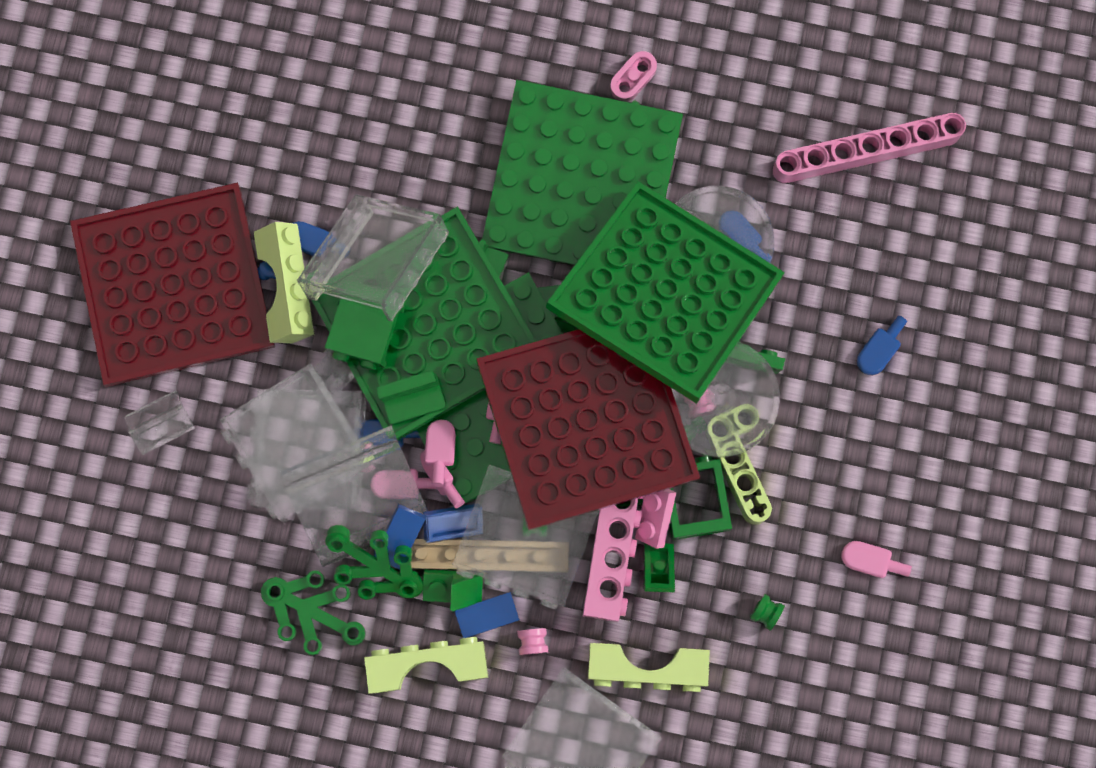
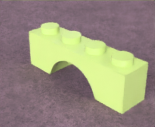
M274 222L254 231L257 258L267 262L272 267L277 283L275 301L266 314L270 343L292 344L314 335L298 224Z
M477 637L459 639L460 645L448 646V641L430 643V649L419 650L418 645L401 647V653L389 654V649L371 651V657H364L368 693L401 690L407 673L415 666L425 662H437L445 665L453 672L458 682L489 678L484 642H478Z
M590 643L588 680H594V686L612 687V681L624 682V688L641 689V683H653V689L671 690V685H683V691L701 692V686H708L710 650L679 648L669 664L661 669L649 671L631 664L625 657L619 644Z

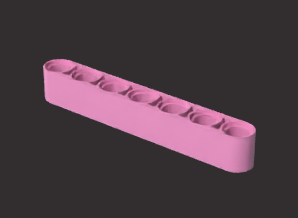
M948 113L787 150L780 153L773 166V175L779 182L790 183L955 144L965 132L966 122L960 114ZM944 125L953 126L956 134L948 133ZM923 131L927 133L929 140L921 139L917 132ZM890 138H898L901 140L902 146H894ZM863 144H871L875 152H866ZM835 151H845L848 158L841 159L837 157ZM808 157H817L821 164L812 165L808 161ZM783 162L790 163L794 170L786 172L781 168L780 164Z

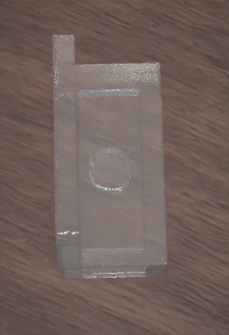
M173 391L124 417L129 434L142 455L195 429L177 391Z

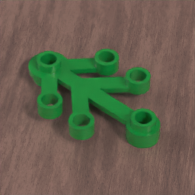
M333 525L327 530L325 543L332 552L339 553L344 551L366 565L348 566L342 564L337 566L334 580L338 584H349L352 578L385 577L389 580L373 582L369 579L362 580L359 583L358 595L365 600L372 599L375 593L396 592L404 598H414L423 591V580L417 572L412 571V549L406 545L396 547L394 561L400 565V572L391 567L387 547L389 540L387 532L383 530L372 532L370 546L376 551V557L350 541V531L345 526Z
M313 570L306 577L286 582L278 577L268 579L261 588V597L267 605L274 607L279 624L277 633L281 640L291 641L297 633L296 628L290 624L286 605L297 610L305 638L303 647L305 652L310 655H317L322 650V642L317 638L312 619L341 633L343 640L349 645L357 646L365 640L366 630L362 624L354 621L346 623L317 608L336 601L346 602L351 596V591L346 585L338 584L331 591L300 599L292 593L308 587L318 589L324 585L325 577L320 571ZM314 574H318L321 577V581L317 585H312L310 582ZM273 587H279L281 590L280 595L276 598H273L270 594ZM339 588H345L347 591V595L343 599H339L336 596ZM287 626L292 629V635L289 638H285L282 635L283 628ZM351 628L358 629L359 634L355 639H350L348 636V631ZM312 640L318 643V649L314 652L308 649V643Z

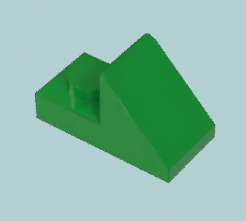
M644 543V591L675 592L674 544L665 543L664 548L656 549Z
M424 570L423 601L450 602V611H456L482 602V572Z

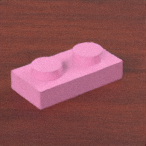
M666 489L644 496L640 526L637 528L635 539L656 549L664 548L676 492Z

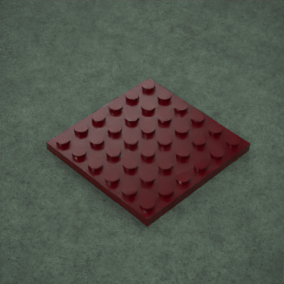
M238 182L70 221L102 381L105 387L275 348V343H270L266 319L268 311Z
M578 329L476 359L528 531L700 479L671 387Z

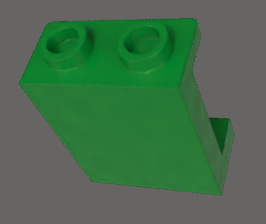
M346 281L325 348L330 353H333L332 358L338 361L348 363L349 359L360 361L359 366L376 371L377 366L386 368L385 356L398 315L399 313H404L407 302L401 296Z

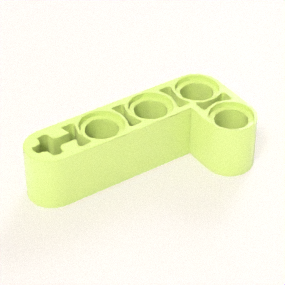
M745 404L713 418L707 426L705 436L716 460L720 459L722 473L744 519L750 524L758 525L769 518L772 507L740 440V437L751 433L760 422V414L757 408ZM740 413L749 414L753 420L752 425L743 426L738 420V415ZM714 425L724 426L727 432L726 437L717 438L714 436L712 427ZM725 452H736L739 456V462L734 465L727 463L724 457ZM739 477L748 478L752 484L751 490L742 491L739 489L737 479ZM754 492L758 495L752 499L755 506H762L764 510L760 513L761 517L758 514H751L750 510L754 507L751 499L747 502L744 501V498L750 497Z

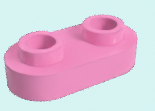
M646 51L635 53L612 78L610 86L612 96L616 100L624 102L634 99L655 75L657 69L655 57ZM640 65H644L647 67V70L645 72H641L637 69V67ZM626 85L629 87V91L622 92L619 87Z

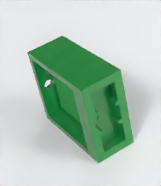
M712 456L695 458V462L699 472L708 470L713 472L721 518L679 525L676 503L674 501L669 523L672 540L728 532L732 529L720 459L712 460Z

